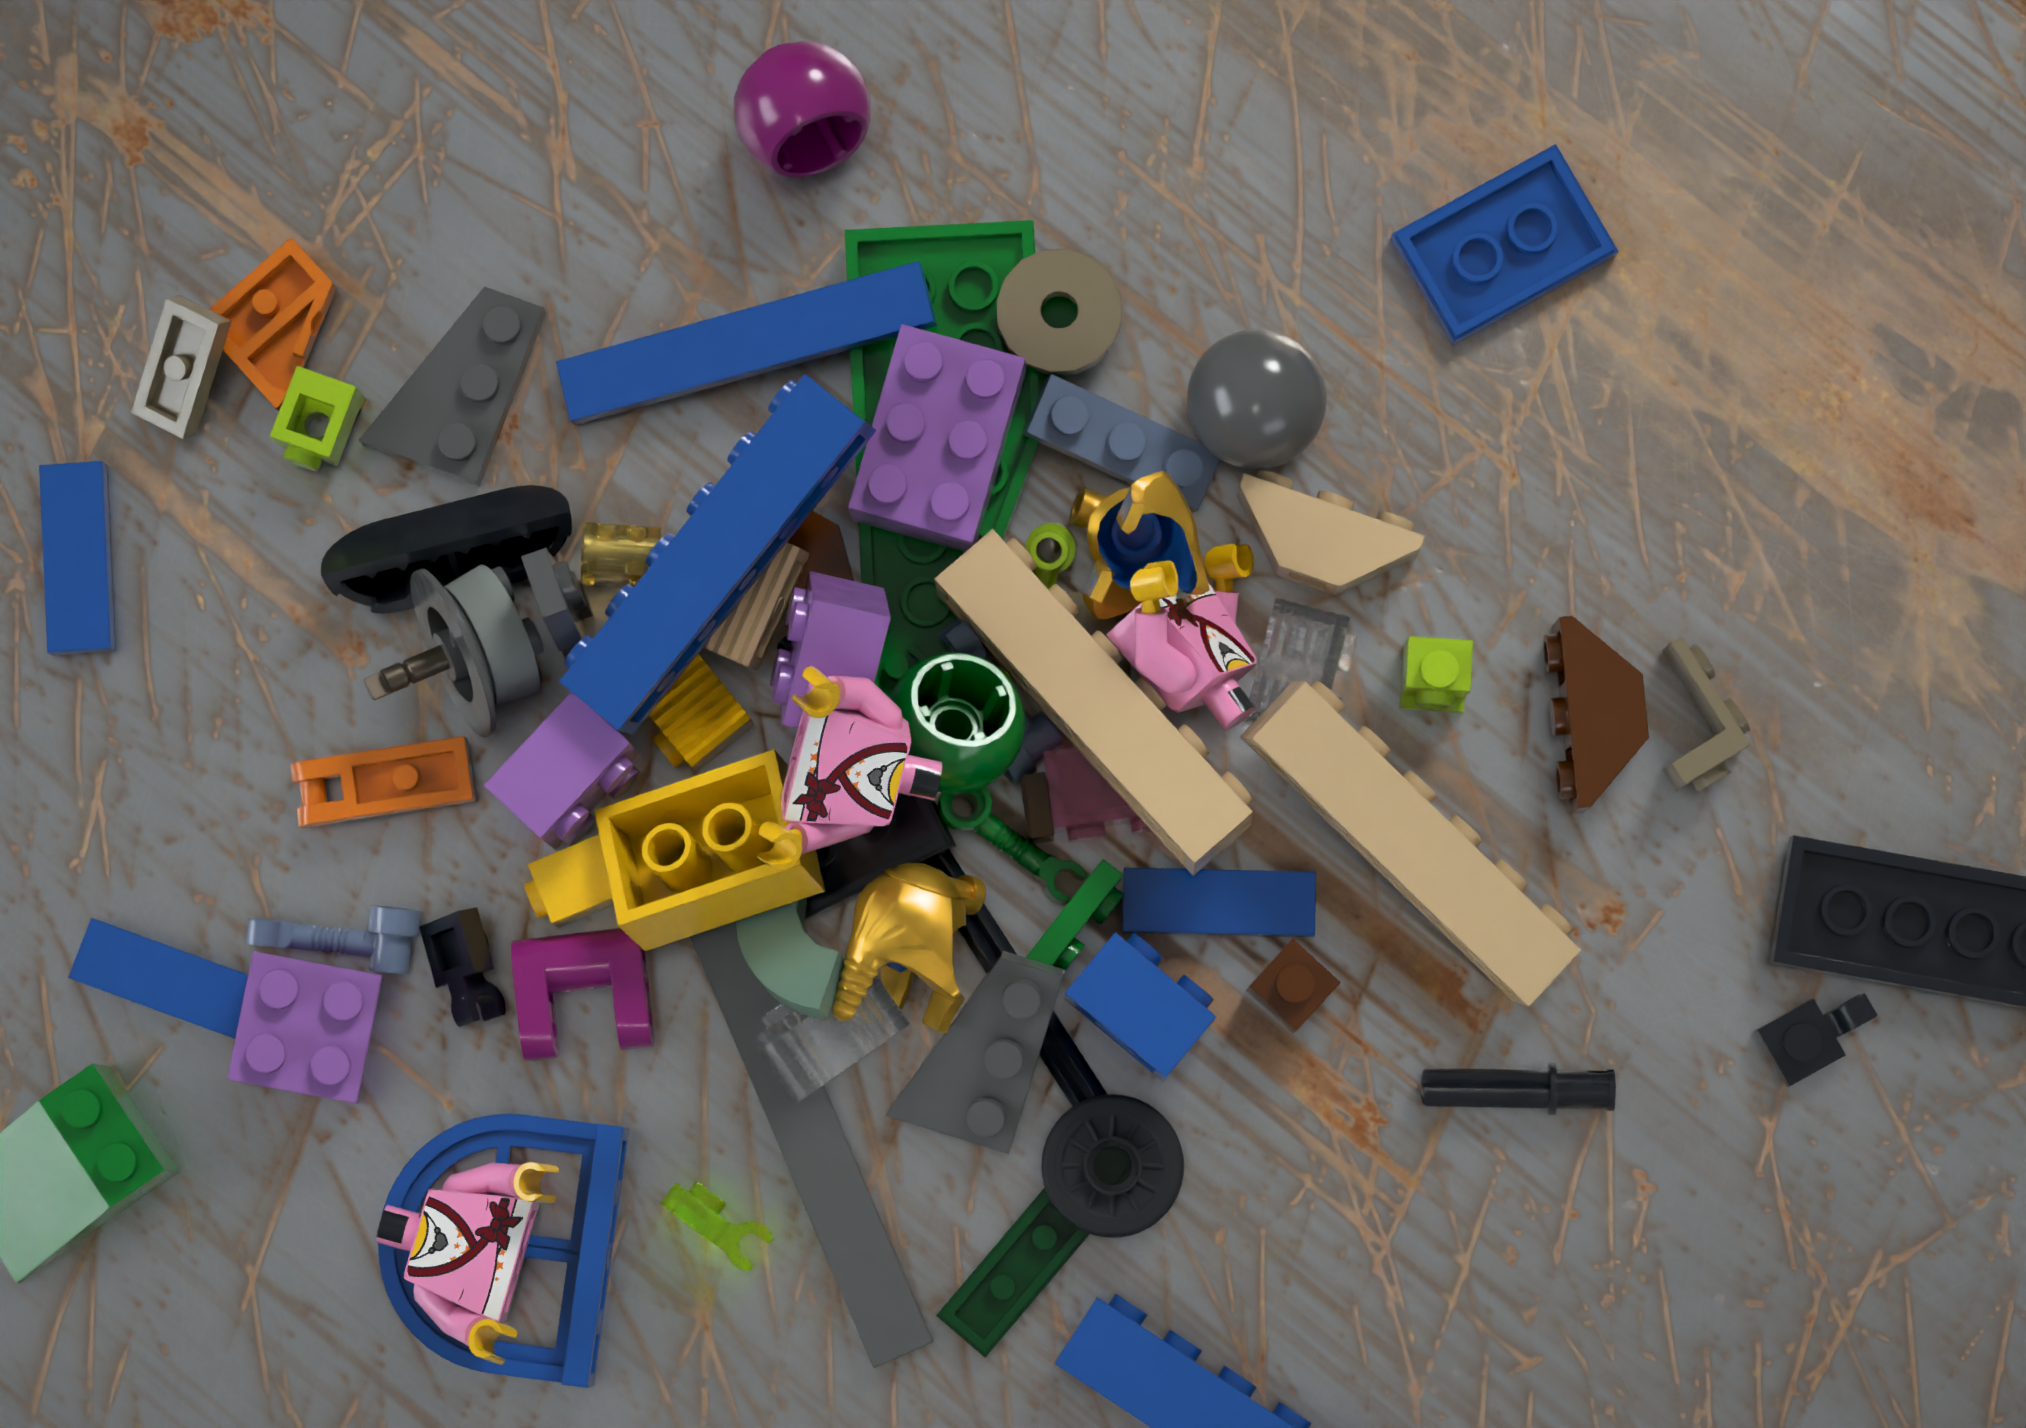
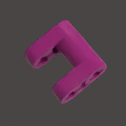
M621 928L512 941L511 960L521 1050L525 1062L554 1059L559 1056L554 994L612 987L620 1049L629 1050L654 1046V1025L646 952Z

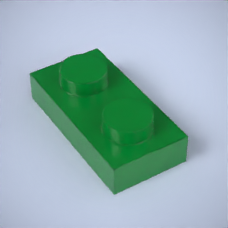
M1102 859L1025 958L1066 971L1085 947L1076 937L1089 920L1093 918L1102 925L1125 894L1116 888L1123 874L1106 860Z

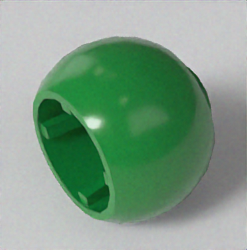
M955 652L934 655L915 664L903 674L889 696L901 709L902 717L909 723L911 745L908 755L942 762L938 792L962 794L976 791L995 782L1009 769L1021 750L1026 723L1024 707L1018 691L1001 669L981 657Z

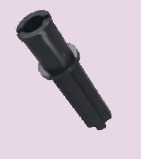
M1549 1063L1548 1070L1426 1068L1421 1075L1422 1103L1426 1106L1548 1108L1549 1115H1556L1557 1108L1607 1109V1111H1614L1616 1080L1614 1069L1557 1070L1556 1063Z

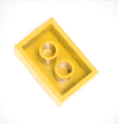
M775 749L594 810L618 926L644 951L825 892L816 850L801 854L797 863L787 870H777L757 858L760 852H768L776 844V842H770L759 835L761 824L771 821L786 828L791 823L783 821L781 809V794L789 765Z

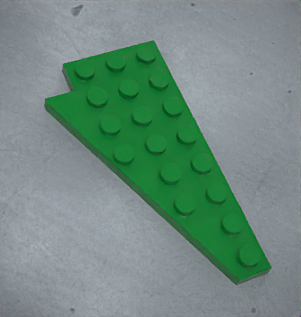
M1033 220L844 230L847 281L919 261L923 266L937 326L923 330L1009 353L998 331L997 298L1005 277L1022 259L1035 254ZM1065 297L1051 298L1041 309L1043 320L1054 328L1070 326L1078 315L1076 305ZM898 337L850 350L853 412L871 427ZM1026 366L1025 379L978 541L992 529L1004 541L1040 445L1039 442L1022 435L1048 375L1037 372L1034 368ZM1064 375V376H1057V377H1059V378H1061V379L1064 380L1065 375ZM866 444L855 457L856 478ZM858 522L861 583L884 588L891 616L874 682L889 697L902 675L912 666L934 655L949 652L939 638L938 633L958 618L937 596L934 578L965 552Z

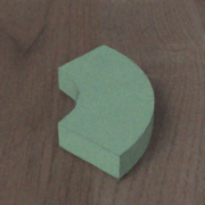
M804 898L736 921L737 937L742 954L764 988L775 999L792 1010L810 1017L827 1020L838 989V982L841 980V971L845 967L844 959L838 951L817 945L809 937L804 922L807 899Z

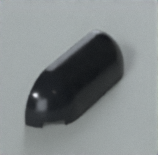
M525 485L505 488L379 520L353 530L334 543L322 559L321 576L328 589L335 596H338L340 593L354 602L370 606L371 612L381 614L395 613L414 608L410 581L412 573L419 569L429 571L443 587L479 565H485L489 569L500 566L510 583L522 581L529 578L521 556L546 548L554 557L563 547L567 537H570L572 533L570 506L567 498L553 488Z

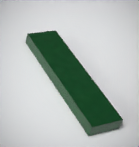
M1108 1147L1101 1150L1094 1160L1096 1176L1107 1185L1121 1184L1128 1179L1131 1173L1132 1163L1130 1157L1124 1150L1118 1147ZM1044 1187L936 1316L986 1358L1090 1234L1076 1228L1060 1215L1051 1203Z

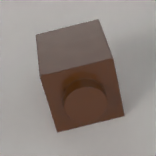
M1292 939L1246 989V992L1294 1034L1341 982L1300 944Z

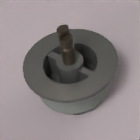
M479 565L444 587L429 571L425 569L414 571L410 581L412 601L428 650L405 659L402 664H393L380 670L378 673L364 678L366 689L372 700L375 701L408 687L410 682L415 684L439 673L454 705L472 730L484 738L493 735L496 730L495 705L539 693L542 676L535 656L544 652L539 632L529 617L521 620L513 603L515 598L512 586L500 566L489 569L485 565Z

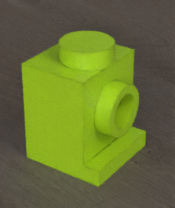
M296 366L270 437L279 446L286 448L282 458L297 466L317 472L322 461L338 466L359 410L363 409L366 398L356 386ZM318 417L328 418L329 424L325 434L320 437L311 436L309 433L310 423Z
M1409 636L1402 648L1399 709L1463 713L1464 699L1471 691L1473 640Z

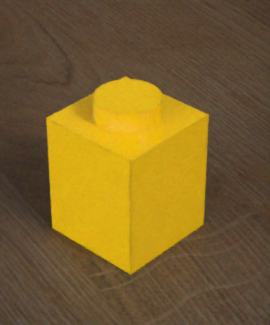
M599 834L527 864L533 880L524 883V888L538 919L548 915L551 924L560 928L614 905Z

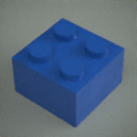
M1115 932L1066 990L1064 1000L1163 1082L1217 1017L1207 1009L1214 999L1186 975H1183L1176 983L1161 971L1158 966L1162 962L1163 956L1137 934L1133 933L1125 941Z

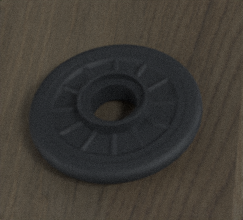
M1101 1095L1076 1104L1055 1123L1043 1149L1042 1178L1051 1203L1070 1224L1095 1236L1108 1238L1126 1237L1150 1228L1170 1210L1182 1185L1184 1157L1175 1130L1168 1120L1154 1107L1139 1099L1125 1095ZM1108 1147H1118L1124 1150L1129 1155L1132 1163L1128 1179L1118 1185H1107L1101 1182L1094 1171V1160L1097 1154Z

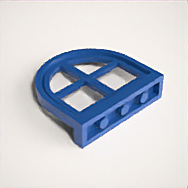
M497 1114L474 1118L457 1124L437 1135L417 1151L396 1178L386 1199L383 1211L387 1205L419 1213L429 1189L448 1169L462 1159L487 1149L497 1148L495 1163L509 1164L512 1146L582 1154L571 1239L531 1235L525 1253L527 1258L567 1263L556 1347L549 1348L495 1341L494 1352L496 1356L505 1359L502 1365L476 1357L471 1352L469 1346L442 1332L415 1301L413 1293L414 1283L404 1279V1272L410 1252L378 1243L380 1271L387 1295L394 1310L410 1332L440 1357L471 1370L560 1382L561 1385L583 1388L594 1386L630 1128L531 1115Z

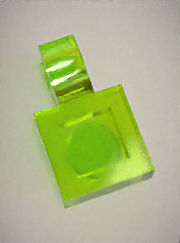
M697 1180L690 1190L681 1183H675L660 1203L708 1241L721 1248L727 1254L731 1263L741 1270L751 1271L755 1266L740 1251V1242L746 1235L756 1234L768 1244H771L775 1239L772 1231L762 1223L748 1221L741 1224H733L721 1214L727 1203Z

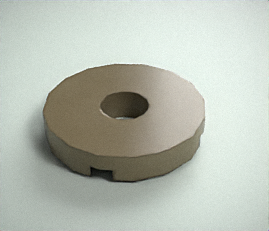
M1070 248L1044 249L1022 259L1005 277L997 298L998 331L1009 353L1025 358L1026 366L1048 376L1051 374L1055 376L1076 375L1097 365L1114 345L1122 325L1121 293L1111 273L1092 256ZM1065 297L1076 305L1078 315L1070 326L1054 328L1049 326L1041 316L1043 305L1051 298Z

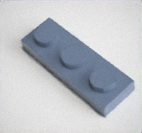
M1053 374L1046 377L1022 433L1026 437L1129 484L1154 472L1165 471L1171 475L1180 488L1191 512L1199 510L1220 460L1202 443Z

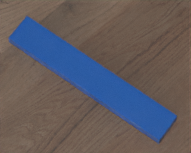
M919 261L559 360L556 361L569 420L574 425L898 337L901 324L923 330L937 326L923 266Z

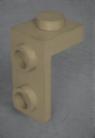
M1680 636L1662 650L1663 654L1715 736L1670 763L1663 769V772L1675 791L1692 782L1696 790L1700 792L1731 773L1725 761L1751 745L1744 735L1750 731V727L1738 705L1731 698L1723 701L1714 688L1710 679L1715 677V671L1702 649L1696 644L1688 647L1685 640Z

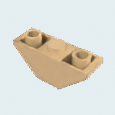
M1259 470L1257 476L1254 477L1243 473L1237 497L1275 575L1337 596L1416 558L1422 547L1425 536L1413 532L1415 524L1406 518L1392 513L1379 512L1377 519L1352 511L1354 502L1343 496L1327 491H1319L1315 498L1292 490L1294 482L1280 474Z

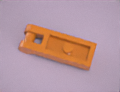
M465 736L317 758L290 764L292 782L300 786L302 806L296 808L299 828L323 827L339 822L476 801L468 739ZM341 778L343 800L327 802L325 781Z

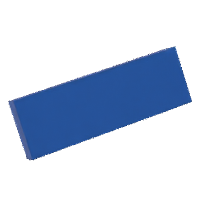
M103 461L39 465L47 653L55 656L115 651L107 464Z
M1128 867L1123 869V894L1125 895L1123 897L1122 933L1315 936L1316 872L1201 869L1193 876L1187 869Z
M91 918L68 978L235 1039L248 975Z

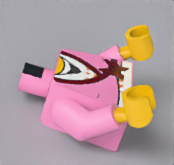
M1247 544L1219 545L1207 552L1204 559L1205 570L1208 576L1215 581L1214 589L1209 584V591L1201 595H1190L1178 590V574L1172 561L1148 563L1143 569H1139L1130 581L1132 595L1135 600L1141 603L1106 634L1136 671L1158 692L1171 710L1180 713L1205 704L1224 730H1229L1238 725L1255 710V706L1237 683L1256 665V656L1235 624L1239 593L1233 591V579L1249 576L1254 567L1253 551Z
M813 666L806 667L802 673V676L809 682L806 695L798 696L793 694L791 698L802 709L781 794L782 819L791 823L786 828H783L775 822L766 821L759 828L760 836L770 842H776V844L770 851L760 852L757 858L777 870L791 868L797 863L801 854L866 834L874 826L889 825L892 820L898 793L934 800L937 795L942 773V762L908 755L911 745L908 721L902 717L901 709L869 678L835 675L826 677L819 669Z
M491 1162L452 1174L444 1182L441 1190L429 1189L421 1214L387 1205L379 1223L376 1243L410 1252L404 1272V1279L414 1283V1299L442 1332L469 1346L471 1352L476 1357L495 1364L502 1365L505 1362L504 1358L496 1356L494 1352V1343L497 1337L501 1334L515 1339L517 1337V1331L513 1327L500 1322H506L539 1204H550L556 1200V1196L544 1195L540 1188L541 1178L545 1173H559L558 1166L553 1164L527 1162L523 1165Z

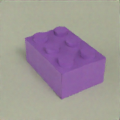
M901 324L872 423V427L876 432L866 444L848 509L851 520L966 552L977 543L1025 379V358Z

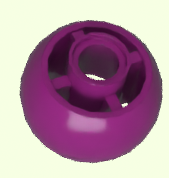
M815 41L780 44L759 56L741 77L734 96V122L739 138L750 155L765 168L787 177L811 176L837 166L860 147L871 122L870 94L866 82L855 64L834 47Z

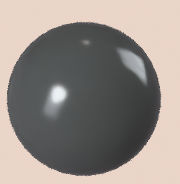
M1243 330L1218 340L1201 356L1188 384L1187 410L1195 434L1213 455L1236 467L1267 469L1285 464L1296 458L1317 436L1326 413V386L1318 364L1312 355L1297 341L1271 330Z

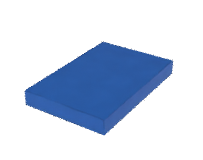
M1556 144L1394 232L1390 238L1452 346L1616 257L1619 252Z

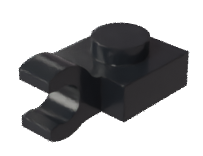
M478 908L456 911L419 926L436 988L449 987L451 1013L457 1026L462 1027L480 1020L476 1002L481 1009L484 1021L505 1015L506 1005L502 993L483 976V973L493 970L494 966L489 951L488 938L483 930Z
M1865 993L1851 998L1825 1014H1822L1815 1000L1810 999L1754 1031L1786 1087H1789L1846 1056L1837 1038L1878 1015Z

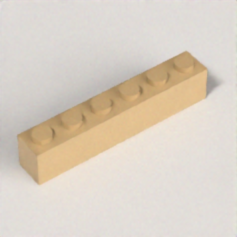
M992 529L934 578L937 596L961 622L966 621L984 648L1194 876L1251 826L1253 811L1248 805L1253 801V798L1233 774L1226 772L1221 777L1204 759L1209 754V750L1191 728L1183 724L1177 730L1161 712L1166 707L1165 702L1144 678L1140 677L1137 681L1133 682L1119 667L1118 663L1123 658L1113 643L1098 630L1091 636L1075 619L1080 611L1068 594L1057 584L1048 589L1032 572L1037 567V564L1029 552L1014 538L1005 543Z
M1292 681L1240 738L1513 1002L1529 1007L1581 951L1568 937L1574 930L1571 924L1550 905L1545 903L1539 909L1522 892L1528 886L1525 879L1505 861L1499 859L1494 865L1477 849L1483 841L1482 838L1457 815H1453L1448 821L1431 804L1437 795L1419 776L1410 770L1402 776L1385 759L1391 753V750L1374 732L1365 726L1356 731L1339 714L1345 708V705L1329 688L1319 681H1316L1312 686L1306 681Z

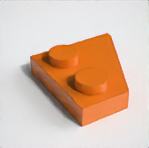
M292 237L209 309L232 321L223 351L278 412L296 366L304 368L337 289Z

